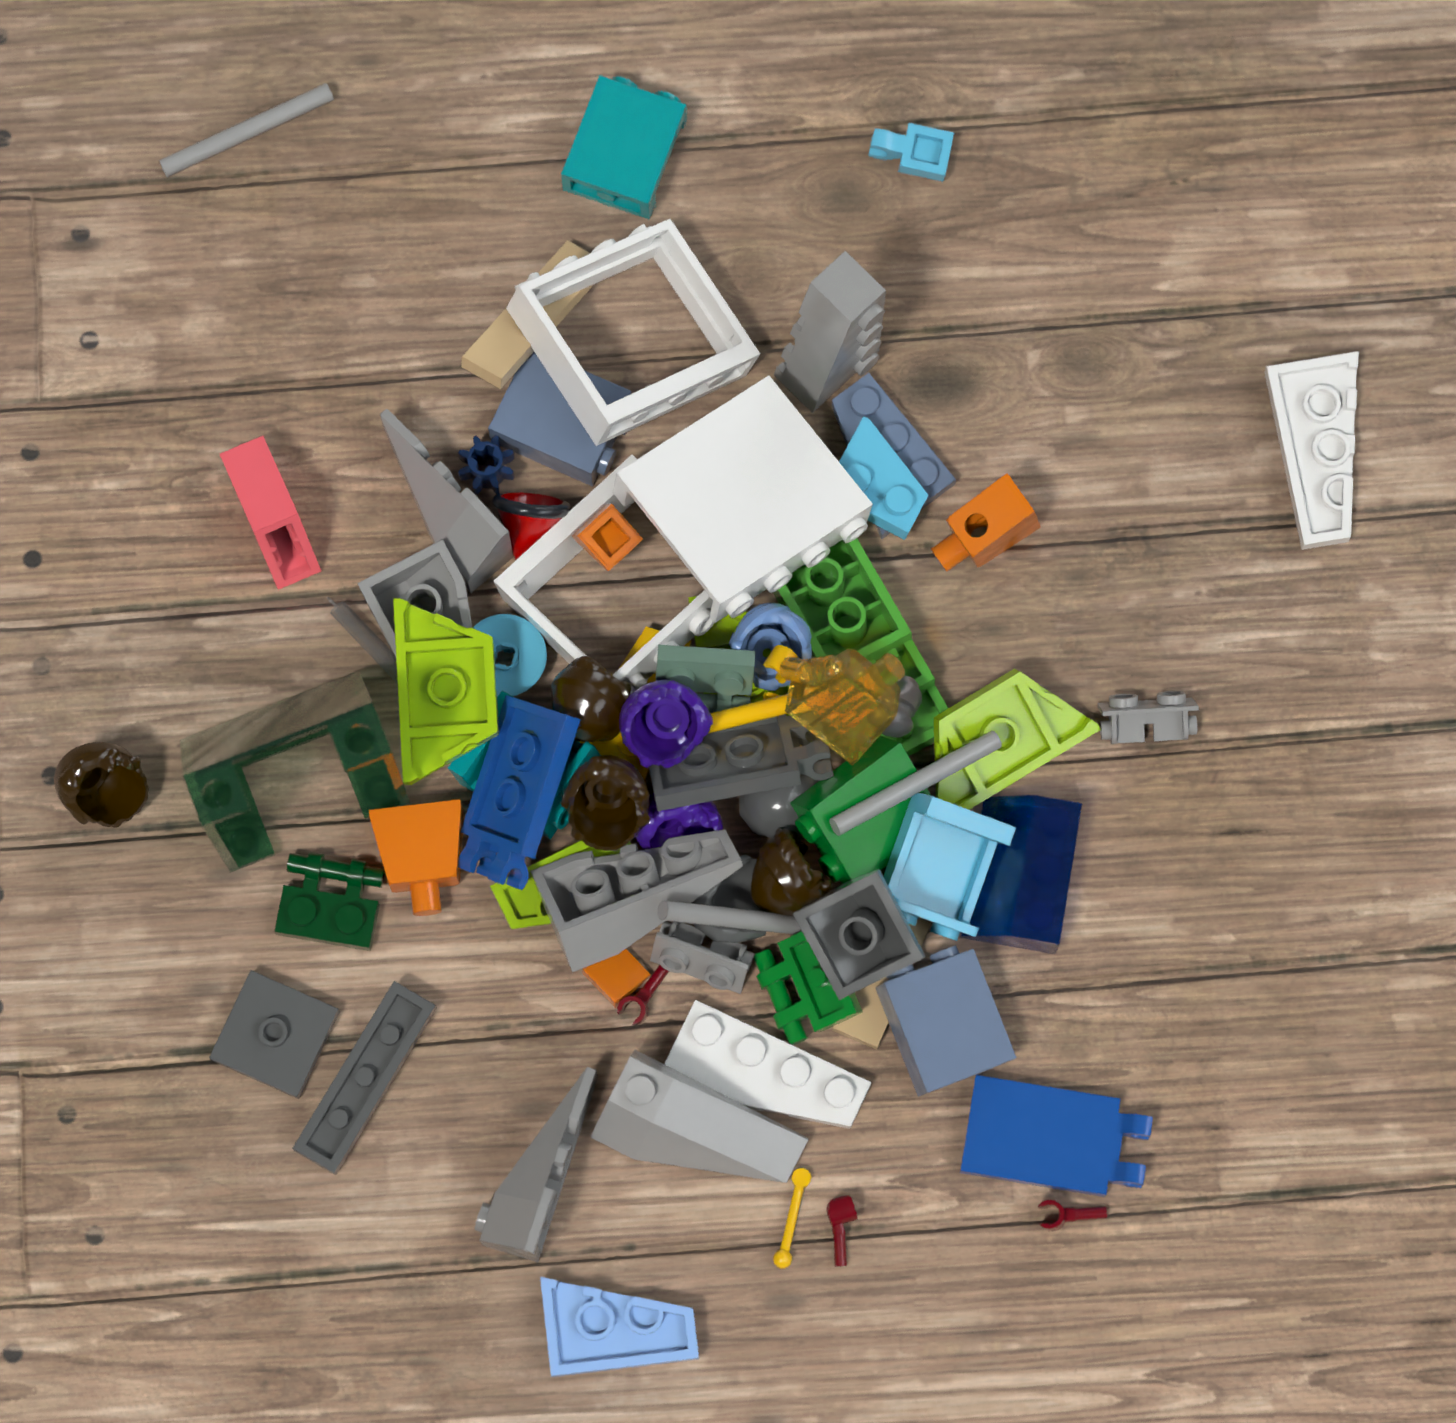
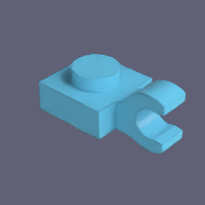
M912 123L908 124L906 136L884 129H874L868 156L881 160L901 159L898 172L943 182L954 132Z

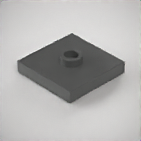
M250 970L209 1059L299 1099L340 1011L336 1007Z

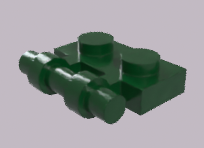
M309 852L308 856L290 853L287 862V872L305 875L303 888L283 885L274 930L275 934L371 951L380 904L375 900L363 899L364 885L382 888L385 870L367 866V861L352 859L351 863L325 859V854ZM326 878L347 882L345 895L319 891L321 879Z

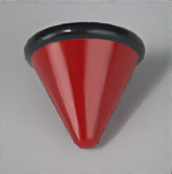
M503 492L496 494L492 499L502 525L509 531L515 561L572 509L571 505L565 500L535 493Z

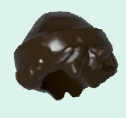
M582 656L568 664L554 678L551 684L553 711L580 719L574 740L580 742L609 741L621 733L619 728L620 713L625 701L630 696L631 685L628 681H620L609 672H606L605 668L595 659L589 656Z
M93 742L78 746L63 756L55 770L54 785L58 798L72 816L83 825L91 822L94 824L98 823L104 827L117 828L121 826L123 821H129L135 814L139 813L148 800L149 786L141 768L140 758L133 756L127 749L116 744Z
M594 756L581 764L572 775L561 801L562 807L568 811L569 823L572 826L571 836L575 840L583 841L587 846L597 850L617 851L621 847L626 846L643 826L647 825L650 821L648 815L650 794L648 793L646 783L637 768L619 756Z
M778 828L775 831L774 838L768 840L759 849V856L754 864L752 873L751 897L755 905L765 912L794 916L793 913L828 893L832 882L831 880L825 881L822 878L823 874L821 871L810 869V864L804 860L808 846L803 842H795L798 834L787 828Z

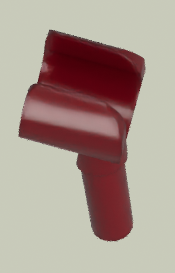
M659 964L643 988H640L635 996H627L619 1002L617 1014L621 1015L626 1005L635 1001L640 1005L641 1013L632 1025L643 1023L648 1016L649 1008L647 1003L669 971Z
M849 1195L830 1200L826 1207L834 1237V1263L837 1267L847 1266L846 1232L843 1224L858 1220L852 1197Z
M1045 1200L1038 1205L1039 1209L1055 1207L1059 1210V1219L1055 1223L1040 1224L1047 1231H1057L1066 1222L1107 1218L1106 1206L1063 1208L1055 1200Z

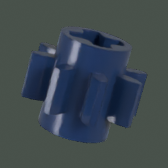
M477 435L473 436L474 446L469 451L459 450L458 452L459 459L463 463L468 464V466L458 471L461 481L472 478L473 490L476 495L481 492L482 488H492L495 494H499V484L503 479L514 480L515 478L514 471L510 467L505 466V464L511 463L515 459L512 449L502 452L500 450L499 436L497 435L492 438L491 442H481ZM488 459H494L495 467L488 466L484 472L479 471L478 463L486 464Z

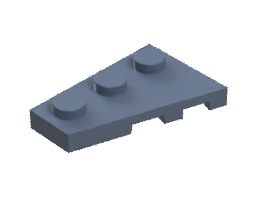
M867 373L832 399L831 406L846 446H848L863 416L870 419L927 492L928 497L922 509L955 485V477L870 373ZM876 525L881 540L890 534V532Z

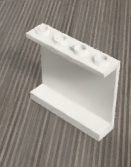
M770 375L616 472L613 488L614 495L623 506L628 505L632 501L638 504L711 597L713 604L709 616L715 623L728 614L731 618L741 615L753 604V598L766 589L770 593L779 590L792 578L791 573L804 564L808 568L817 565L830 553L829 548L842 539L845 543L855 540L867 529V521L873 505Z

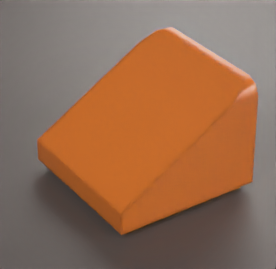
M613 504L604 505L572 535L575 541L607 571H610L643 540Z
M627 949L615 956L582 968L583 975L615 1008H617L623 998L630 996L651 976Z

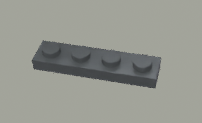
M395 981L392 983L292 1149L334 1175L338 1173L437 1009L435 1004Z

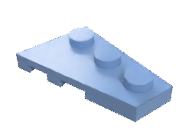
M540 1277L551 1377L699 1359L693 1308Z

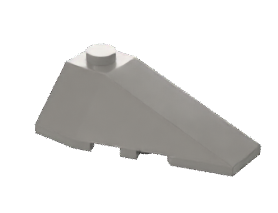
M385 409L380 414L384 431L431 540L435 544L443 539L465 581L466 589L472 593L513 558L509 531L468 487L459 493L461 488L453 478L451 471L441 461H436L431 465L426 460L430 457V454L421 441L388 409Z
M443 539L357 583L395 658L396 643L393 599L401 598L413 606L433 614L437 613L466 628H472L466 584Z
M726 830L669 838L662 847L638 850L636 844L621 847L618 854L594 857L592 851L575 853L532 870L531 874L561 949L572 972H575L619 954L662 924L664 920H660L658 917V906L661 901L692 903L742 868L743 865Z
M634 1050L591 1134V1138L634 1160L787 1183L809 1140L804 1135L637 1050Z
M589 1067L584 1070L494 1194L492 1203L483 1202L474 1229L482 1233L480 1242L483 1246L537 1263L539 1262L598 1078L597 1070Z

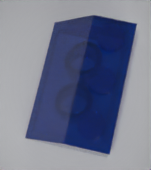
M1038 795L991 796L983 801L981 815L1016 827L1010 846L997 843L970 920V925L979 928L976 937L961 933L960 938L1056 954L1060 945L1082 803Z

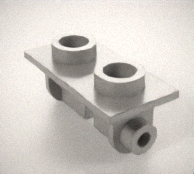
M1182 691L1157 693L1156 700L1139 701L1136 694H1115L1109 696V702L1097 703L1101 714L1108 716L1109 721H1100L1101 740H1110L1111 744L1145 742L1144 724H1153L1154 741L1188 740L1189 735L1197 734L1196 715L1188 716V711H1197L1199 706L1192 697L1186 698V693Z
M664 921L662 923L660 931L657 932L650 958L651 962L660 964L670 972L684 973L706 981L716 989H728L741 994L746 973L749 971L755 953L747 951V945L713 941L709 949L701 946L705 934L695 927L682 922L670 923Z

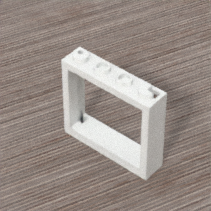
M671 219L647 228L643 224L632 231L629 237L618 242L614 239L606 240L595 247L591 254L579 259L575 255L567 257L559 262L552 271L541 276L537 272L531 273L527 281L515 286L516 291L506 308L596 446L747 376L760 356V352ZM654 258L717 354L606 405L543 307Z
M630 455L571 509L565 517L559 520L494 580L502 600L520 617L531 622L541 633L543 639L569 664L576 658L586 655L528 599L583 549L572 535L604 505L613 504L622 514L635 502L632 501L628 505L623 506L613 493L616 472L637 460L634 455ZM705 590L613 674L618 680H625L630 683V695L641 686L647 684V680L656 672L658 644L684 646L695 635L701 636L713 626L715 622L709 616L713 600Z

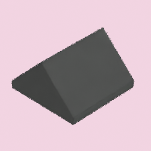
M879 869L844 882L793 913L839 1000L925 957L921 946Z

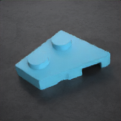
M863 416L839 463L872 502L873 505L868 521L905 540L928 494L871 420Z

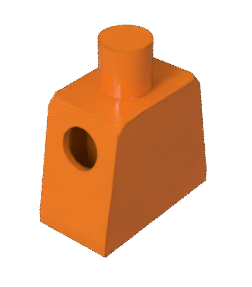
M1006 473L946 519L953 533L932 547L931 551L946 572L969 556L977 568L1041 528L1034 509L1009 474ZM976 528H987L984 535L980 537L971 536V533Z
M461 800L369 810L370 821L391 891L395 893L410 891L414 916H429L441 913L439 888L455 886L460 882L458 858L462 852L463 833L460 831L464 822Z

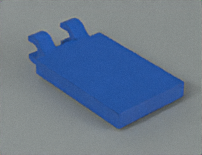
M508 695L505 696L498 717L499 735L490 741L460 831L469 835L466 847L458 858V868L474 873L480 860L476 873L486 876L489 880L504 885L506 882L507 885L514 888L524 889L529 877L525 856L535 859L580 719Z
M975 1075L960 1173L1101 1197L1106 1196L1108 1183L1142 1188L1146 1165L1119 1162L1122 1136L1149 1140L1153 1117L1119 1113L1120 1098Z

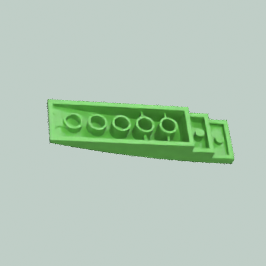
M857 538L849 543H845L842 539L829 548L830 553L817 565L808 568L804 564L792 572V578L779 590L773 592L779 604L789 607L792 612L800 616L809 626L812 635L810 642L812 656L810 661L823 685L880 670L885 671L889 688L892 680L899 676H908L916 680L921 691L922 702L913 718H911L913 722L911 732L901 737L894 738L878 733L876 729L879 725L870 722L867 716L871 704L875 705L876 699H886L889 688L833 702L837 707L844 708L849 704H853L860 709L861 716L858 721L848 723L844 720L860 750L881 736L900 742L907 755L910 756L934 743L933 717L947 710L948 707L935 686L934 676L912 640L911 630Z

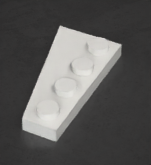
M1359 351L1267 366L1264 372L1302 550L1346 543L1351 538L1352 468L1355 451L1354 421L1357 403L1356 374Z
M697 1000L694 1001L664 1064L753 1110H765L785 1114L793 1118L849 1129L871 1086L870 1081Z

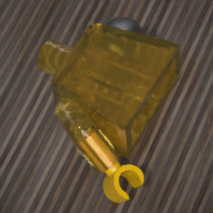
M776 645L763 663L766 668H772L777 671L775 678L779 683L783 684L787 680L791 681L785 712L851 765L855 764L881 734L897 738L911 732L913 728L911 718H913L922 702L921 691L916 680L904 676L905 670L902 663L889 653L883 655L873 664L854 649H847L836 656L827 655L801 659L788 647Z

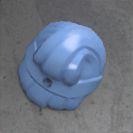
M763 603L751 609L740 621L729 641L731 649L755 651L753 683L756 688L775 691L779 687L792 685L801 678L791 675L785 683H779L775 678L777 671L772 668H766L763 665L767 657L763 656L764 649L769 648L772 651L776 645L786 646L796 653L799 658V665L809 661L812 656L810 643L812 635L809 626L800 616L792 612L789 607L779 603Z

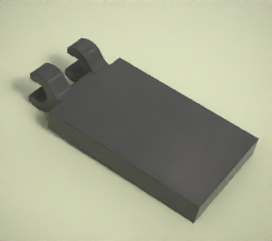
M808 709L796 715L786 716L784 714L709 733L703 737V741L681 763L671 768L654 764L649 766L657 811L800 785L801 774L818 781L833 777L831 762L828 759L831 758L828 742L825 740L823 729L818 728L823 726L820 710Z

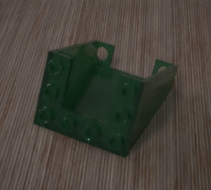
M359 671L180 740L184 781L200 823L230 873L275 856L242 769L251 764L331 734L365 820L370 819L369 810L399 807L410 803L391 748Z

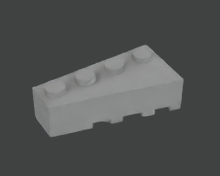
M846 251L810 282L798 312L801 317L793 325L790 332L795 338V345L790 342L784 347L781 357L785 362L778 365L774 372V376L812 413L855 373L863 376L880 358L877 353L882 342L881 331L883 329L882 322L885 313L886 290Z

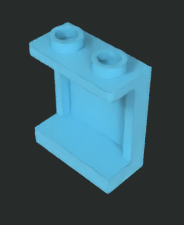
M922 793L913 795L883 876L908 924L916 926L919 917L933 922L930 932L957 941L960 932L976 937L979 928L970 925V920L997 843L1010 846L1016 827Z

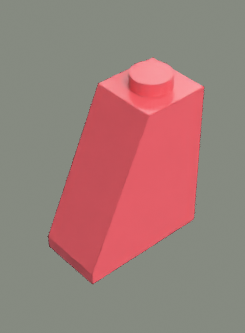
M264 436L220 453V457L277 589L279 590L322 572Z

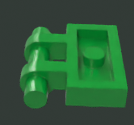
M802 931L777 943L785 961L777 964L771 949L754 955L753 958L760 972L756 975L761 990L767 989L776 1011L773 1019L778 1030H784L789 1044L796 1045L808 1039L801 1023L807 1017L814 1032H822L863 1012L855 993L841 1000L838 999ZM792 977L801 999L796 1004H793L785 981Z

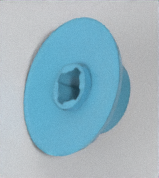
M497 614L481 620L473 627V629L493 637L497 697L502 690L511 696L519 695L530 689L540 679L546 666L547 649L541 633L531 622L516 615ZM503 650V652L514 653L510 666L496 664L499 651Z

